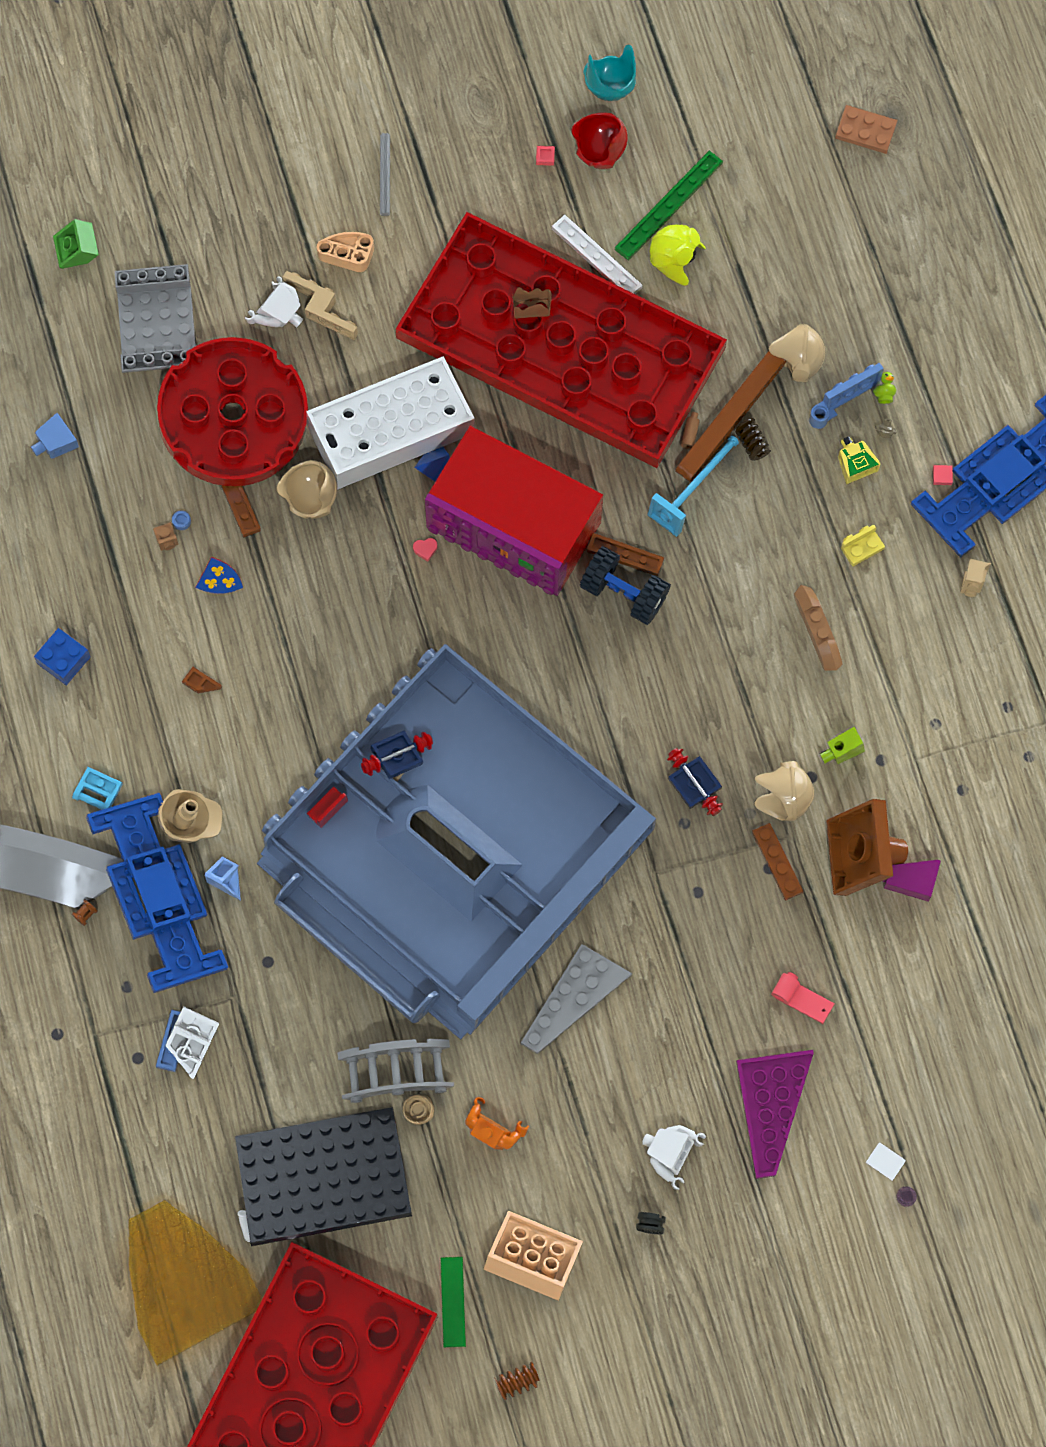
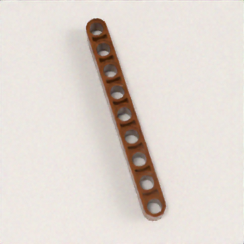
M768 351L679 463L675 471L689 482L695 479L787 362L785 359L776 357Z

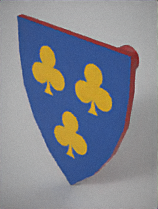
M211 557L195 588L210 593L223 594L243 588L239 575L229 564Z

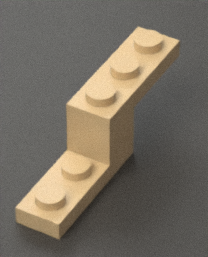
M285 272L283 275L284 282L294 287L297 291L312 297L305 308L306 318L348 338L356 339L358 330L353 322L349 320L344 321L338 315L329 313L336 302L335 293L331 289L320 287L312 280H305L295 272Z

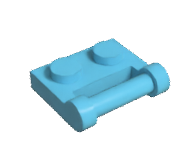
M87 767L72 798L77 801H84L101 810L112 807L123 784L114 778ZM86 788L107 799L104 803L84 794L83 790Z

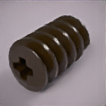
M754 418L740 423L735 430L736 435L739 436V440L742 442V446L746 448V453L749 454V459L752 461L762 459L771 452V450H766L769 446L768 443L762 444L766 438H759L762 431H755L759 426L758 424L752 425L755 422Z

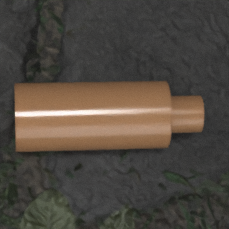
M691 412V416L686 420L681 441V447L690 450L695 444L700 420L697 419L698 413Z

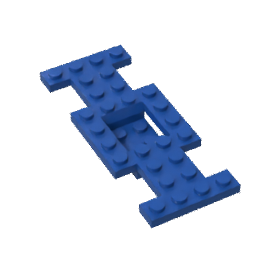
M1046 395L1034 405L1044 415L1045 419L1029 432L1019 436L1007 425L953 468V473L963 484L950 495L937 503L924 491L911 501L914 509L960 558L976 545L964 531L989 511L1003 525L1046 490ZM1032 474L1031 477H1029L1026 481H1024L1021 485H1019L1016 489H1014L1005 497V495L1008 492H1010L1013 488H1015L1018 484H1020L1023 480H1025L1028 476Z
M160 793L86 815L92 835L111 829L123 862L107 866L106 871L133 940L152 934L164 968L147 974L153 993L228 969L222 950L205 955L202 954L191 926V921L206 917L207 912L181 845L164 849V847L160 846L149 817L158 815V809L163 802ZM132 878H134V880H135V882H136V885H137L138 890H139V892H140L141 898H142L143 903H144V905H145V908H146V910H147L146 913H145V911H144V908H143V906H142L141 900H140V898H139V895H138V893H137V890H136V887H135V885H134V882H133Z

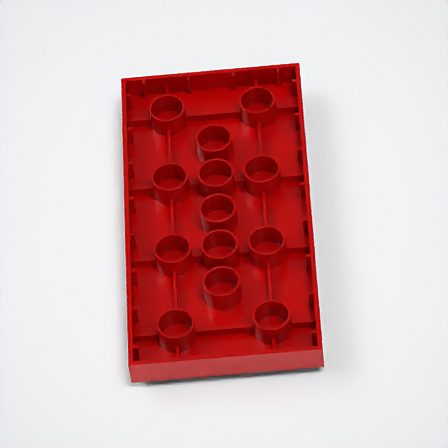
M466 212L395 329L396 339L437 359L444 356L447 364L655 468H658L725 351L727 339ZM519 287L527 292L537 288L542 291L549 289L551 291L550 316L514 318L513 296ZM538 302L535 304H542L544 307L547 308L546 304L543 302ZM523 303L518 304L516 306L522 310L528 308V306Z

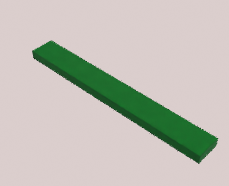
M709 150L615 246V251L629 261L723 164V160Z

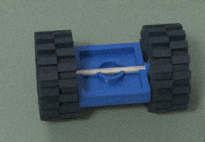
M602 546L586 568V572L583 574L580 582V587L595 596L600 595L606 585L616 593H619V591L623 592L625 598L635 602L630 613L631 617L646 625L650 624L663 605L671 584L652 575L640 591L612 575L619 563L620 555Z

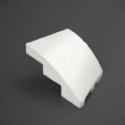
M183 1006L165 1046L175 1056L189 1076L194 1079L219 1023Z

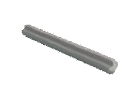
M388 133L380 135L381 216L390 215V134Z

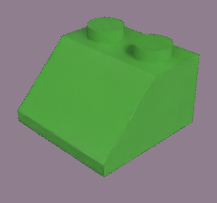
M74 219L53 236L58 264L61 269L88 264L99 255L93 226L90 222Z

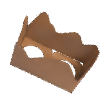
M519 287L513 296L514 318L550 316L551 291L549 289L542 291L537 288L527 292ZM538 302H543L546 304L547 308L544 307L542 304H535ZM523 303L526 304L528 308L522 310L516 306L518 304Z

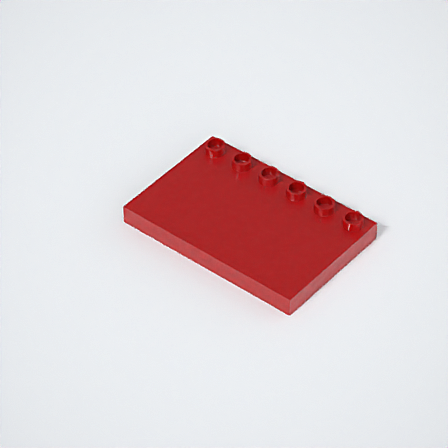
M291 1242L187 1447H375L438 1319V1314Z

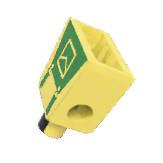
M850 436L841 440L844 449L839 451L838 459L846 484L879 471L880 462L864 441L854 444Z

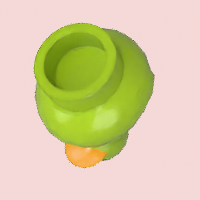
M890 372L882 374L881 381L884 384L875 387L873 390L880 404L892 403L893 396L896 394V387L891 384L894 377Z

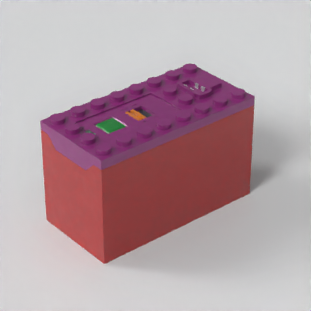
M470 425L425 498L426 527L431 533L444 536L448 542H455L461 545V548L465 551L476 553L480 559L493 562L497 568H504L510 571L513 576L517 578L522 577L528 584L541 587L545 593L558 596L590 543L593 533L597 531L601 524L603 494Z

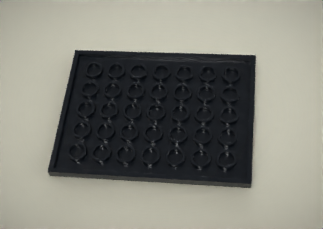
M393 1107L235 1136L251 1247L412 1216Z

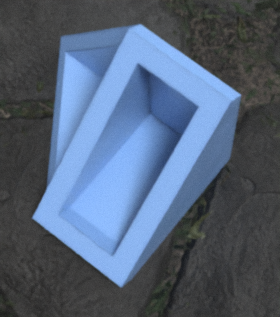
M221 857L205 873L206 881L241 901L238 876L239 865Z

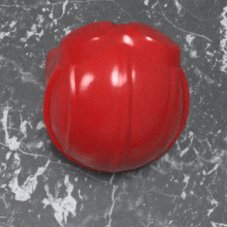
M612 113L590 114L581 118L571 128V133L578 147L577 156L585 164L596 169L605 170L613 168L615 162L622 156L627 146L628 134L626 127Z

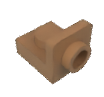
M171 522L153 528L161 551L171 550L176 545H179Z

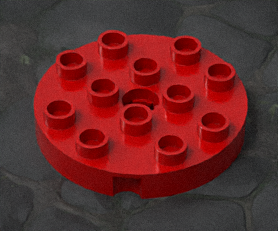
M237 337L218 338L191 348L186 352V359L178 366H171L159 390L157 404L158 425L168 452L187 472L212 484L245 486L263 481L275 475L293 459L303 442L307 427V396L297 371L291 364L285 365L277 358L276 350L251 339ZM236 403L245 410V413L238 420H228L220 411L223 410L226 404Z

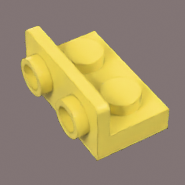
M875 525L865 526L859 530L858 534L854 536L851 534L843 539L841 550L852 567L885 549V545L875 532Z

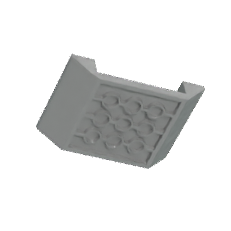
M188 264L115 271L122 350V373L169 369L172 365L178 366L186 359V352L196 346Z

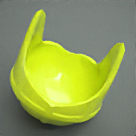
M668 225L660 229L652 238L650 261L667 278L686 286L689 280L684 273L683 267L692 259L696 247L706 249V247L700 241V236L696 229L690 228L687 225Z

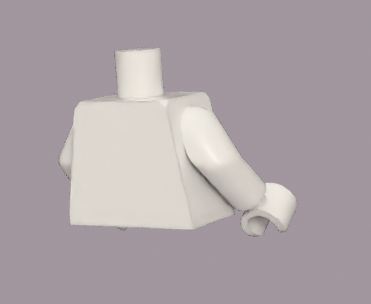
M278 276V283L272 281L274 290L256 312L258 314L255 315L252 310L248 311L252 317H245L247 323L283 327L289 321L297 328L303 321V318L295 313L301 306L296 289L283 282L282 278Z
M681 1125L666 1129L661 1128L657 1131L655 1137L646 1134L643 1138V1145L649 1147L647 1154L651 1157L650 1163L656 1173L667 1182L671 1181L672 1187L676 1190H679V1188L675 1186V1181L679 1180L684 1184V1180L680 1177L675 1178L674 1174L678 1175L693 1144L698 1147L704 1145L697 1138H706L704 1133L696 1135L694 1131Z

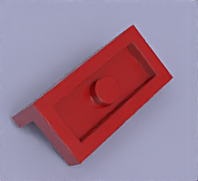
M333 786L307 813V816L322 828L348 802L347 795L341 793Z

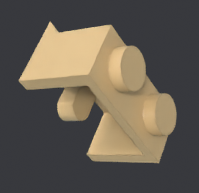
M970 559L968 570L964 573L960 593H964L968 597H976L977 593L981 592L991 563Z

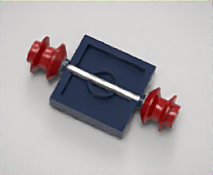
M401 731L372 744L370 749L374 755H370V760L363 758L361 768L365 774L372 776L374 770L379 773L382 767L389 779L394 778L423 764V759L418 751L424 753V748L431 750L433 744L432 737L422 732L421 737L414 736L412 743L406 732Z
M675 748L668 754L669 758L667 760L674 762L673 768L680 767V769L668 776V780L689 809L704 801L702 808L709 810L707 815H717L722 810L723 803L718 804L716 802L718 796L711 795L722 789L721 784L700 756L686 764L688 755L683 756V749Z

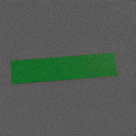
M442 1257L443 1348L466 1347L463 1257Z

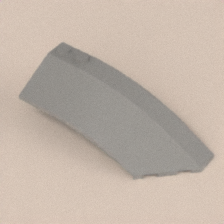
M0 825V889L34 896L79 909L83 905L84 900L95 899L112 886L106 871L107 866L123 862L122 858L83 845L28 830Z

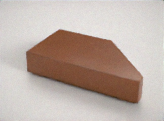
M194 667L191 668L182 680V684L198 694L222 688L221 684Z

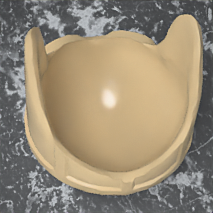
M807 324L798 325L769 346V351L772 355L787 361L784 366L791 371L792 380L798 382H808L809 378L819 371L825 359V346L821 337Z
M310 460L297 464L288 470L279 481L276 490L281 497L287 500L290 505L289 510L292 513L306 519H317L330 514L331 506L337 494V482L330 468L321 462Z
M796 761L782 762L777 770L755 777V781L772 792L758 797L755 801L756 808L781 821H796L808 810L813 801V784L808 774L799 767Z

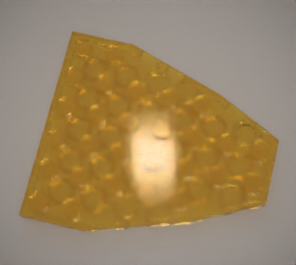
M165 1200L129 1219V1271L137 1326L157 1366L256 1312L262 1297L248 1270L197 1222H194Z

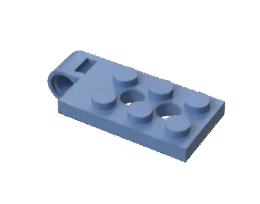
M880 363L875 366L872 364L864 372L852 375L848 381L840 382L832 390L826 392L823 401L815 405L811 410L809 418L811 426L816 429L824 428L829 420L837 416L834 409L880 384L884 369ZM819 414L824 418L819 419L815 415Z

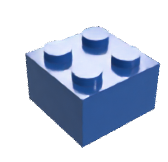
M58 628L35 654L34 658L40 667L67 686L90 659L88 649Z

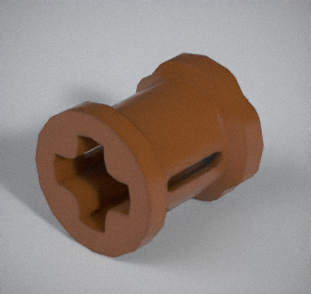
M84 900L83 905L77 912H73L72 915L85 926L87 924L86 921L93 913L96 914L98 910L87 900Z

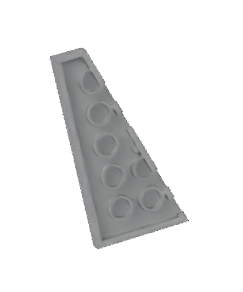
M581 944L521 1041V1045L539 1054L560 1034L569 1029L572 1024L600 1003L609 993L618 988L626 979L630 978L632 973Z

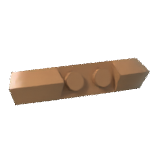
M800 585L794 593L795 601L821 665L825 671H836L843 663L823 609L812 588Z

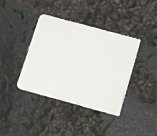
M878 1143L866 1163L893 1181L906 1160L883 1144Z

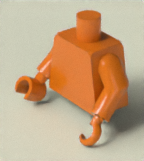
M477 1097L474 1099V1105L465 1120V1124L470 1128L472 1136L499 1150L510 1149L520 1137H525L529 1126L521 1127L522 1121H519L515 1131L511 1132L480 1113L481 1105L477 1100L485 1104L483 1098Z

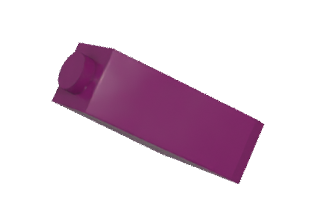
M930 860L892 865L893 877L882 881L885 882L884 889L929 902L941 861Z

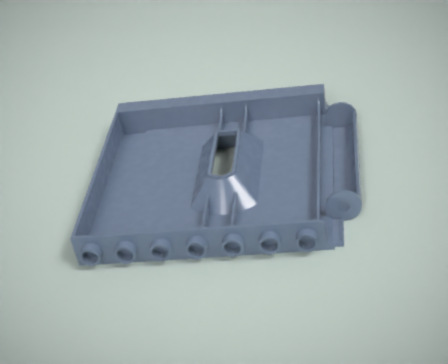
M444 644L438 652L433 648L425 652L417 664L421 670L413 679L406 675L397 682L392 690L396 697L387 706L379 703L370 711L366 718L370 725L361 734L354 730L344 739L340 746L344 752L335 762L327 758L321 763L314 774L318 780L309 790L301 786L294 792L288 801L292 808L284 817L281 818L278 814H275L266 822L262 829V832L266 835L264 837L265 847L261 853L263 857L257 862V865L283 886L275 898L274 904L412 1023H417L429 1012L461 1040L467 1033L471 1035L652 833L655 828L656 818L449 646ZM401 731L406 732L412 743L414 736L421 737L422 732L432 737V749L424 748V753L418 751L423 759V764L405 772L398 782L393 778L389 779L382 769L379 773L374 770L373 775L369 776L361 768L362 759L370 760V755H374L370 749L372 744ZM334 786L341 793L347 795L348 802L320 828L307 816V813ZM427 811L484 859L489 866L473 881L410 828V821L416 813Z

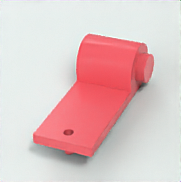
M791 972L782 974L771 993L777 1000L821 1024H824L835 1003L801 986L798 977Z

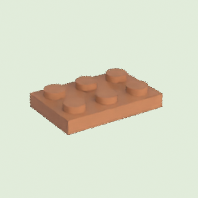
M846 105L835 139L887 154L898 120Z

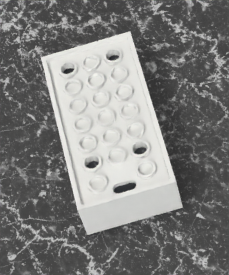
M444 356L307 411V427L325 465L330 468L336 478L337 489L463 438L470 425L474 427L475 420Z

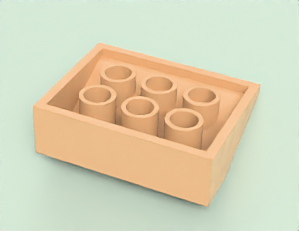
M508 1211L489 1252L484 1270L559 1301L583 1241Z

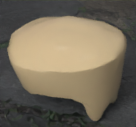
M416 1094L408 1097L403 1102L402 1113L411 1124L421 1125L432 1120L434 1117V1106L431 1098L427 1095Z

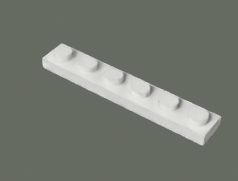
M566 215L552 225V230L609 282L634 294L642 289V284Z

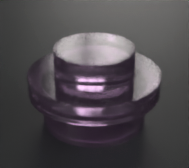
M905 1186L898 1190L896 1199L901 1206L910 1207L916 1202L917 1195L914 1189Z

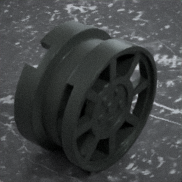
M639 1212L637 1217L639 1223L636 1224V1230L649 1234H664L663 1224L666 1222V1217L662 1216V1218H659V1214Z

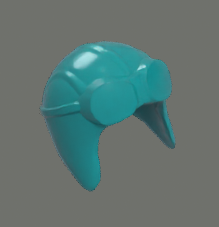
M631 45L625 46L619 58L616 56H606L599 60H593L591 54H589L588 63L584 67L583 74L586 86L597 98L605 101H618L635 88L636 61Z

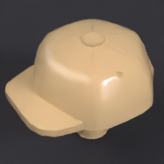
M180 789L173 790L163 800L158 809L160 828L166 837L172 841L193 843L199 839L213 838L221 831V806L217 802L205 798L201 793Z

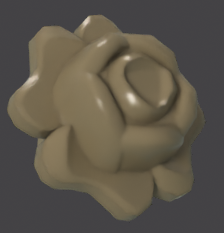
M885 419L884 424L875 426L879 436L891 438L893 434H897L896 429L891 426L892 420Z

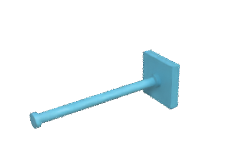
M730 436L723 448L672 504L656 493L651 499L648 516L677 537L682 532L686 514L680 511L678 507L733 446L739 444L738 439Z

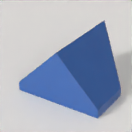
M441 447L424 454L414 468L436 482L450 456L445 448Z

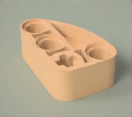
M361 232L338 233L328 236L317 243V255L320 261L356 272L367 270L374 252L372 236ZM369 244V246L363 247L362 245ZM324 249L329 250L328 252H322ZM341 254L346 255L345 257H339Z

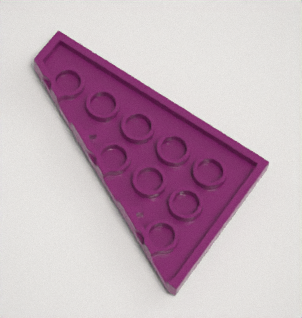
M813 1050L736 1061L756 1179L775 1177L814 1055Z

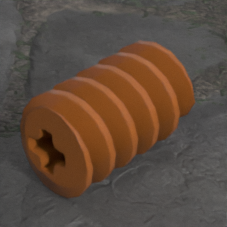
M530 1362V1369L526 1365H522V1372L515 1368L514 1375L507 1371V1378L503 1374H499V1381H497L494 1377L500 1395L504 1400H507V1393L515 1397V1390L522 1394V1387L530 1391V1384L538 1388L537 1381H540L533 1362Z

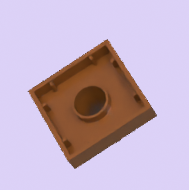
M871 799L826 820L833 895L848 896L893 877L892 865L904 864L907 860L908 845L906 841L889 836L886 800Z

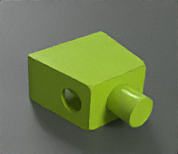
M855 727L828 741L829 749L819 754L824 764L835 759L837 764H840L865 752L864 743Z

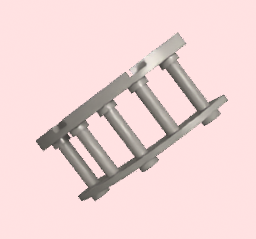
M416 1039L370 1044L369 1048L359 1050V1047L337 1052L338 1060L346 1061L349 1064L352 1093L342 1095V1099L350 1100L351 1103H359L364 1098L388 1093L402 1095L405 1091L435 1090V1093L447 1092L448 1088L454 1087V1082H444L441 1053L442 1050L450 1048L449 1040L427 1039V1043H417ZM422 1051L433 1054L436 1082H424L421 1061ZM400 1052H411L413 1054L416 1083L401 1084L398 1059ZM388 1054L391 1059L393 1085L379 1087L376 1058H378V1055ZM366 1058L368 1059L371 1088L359 1091L357 1063L358 1060Z

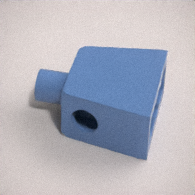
M56 413L35 432L39 442L31 446V449L36 456L46 451L50 458H55L78 448L79 445L77 439L62 418Z

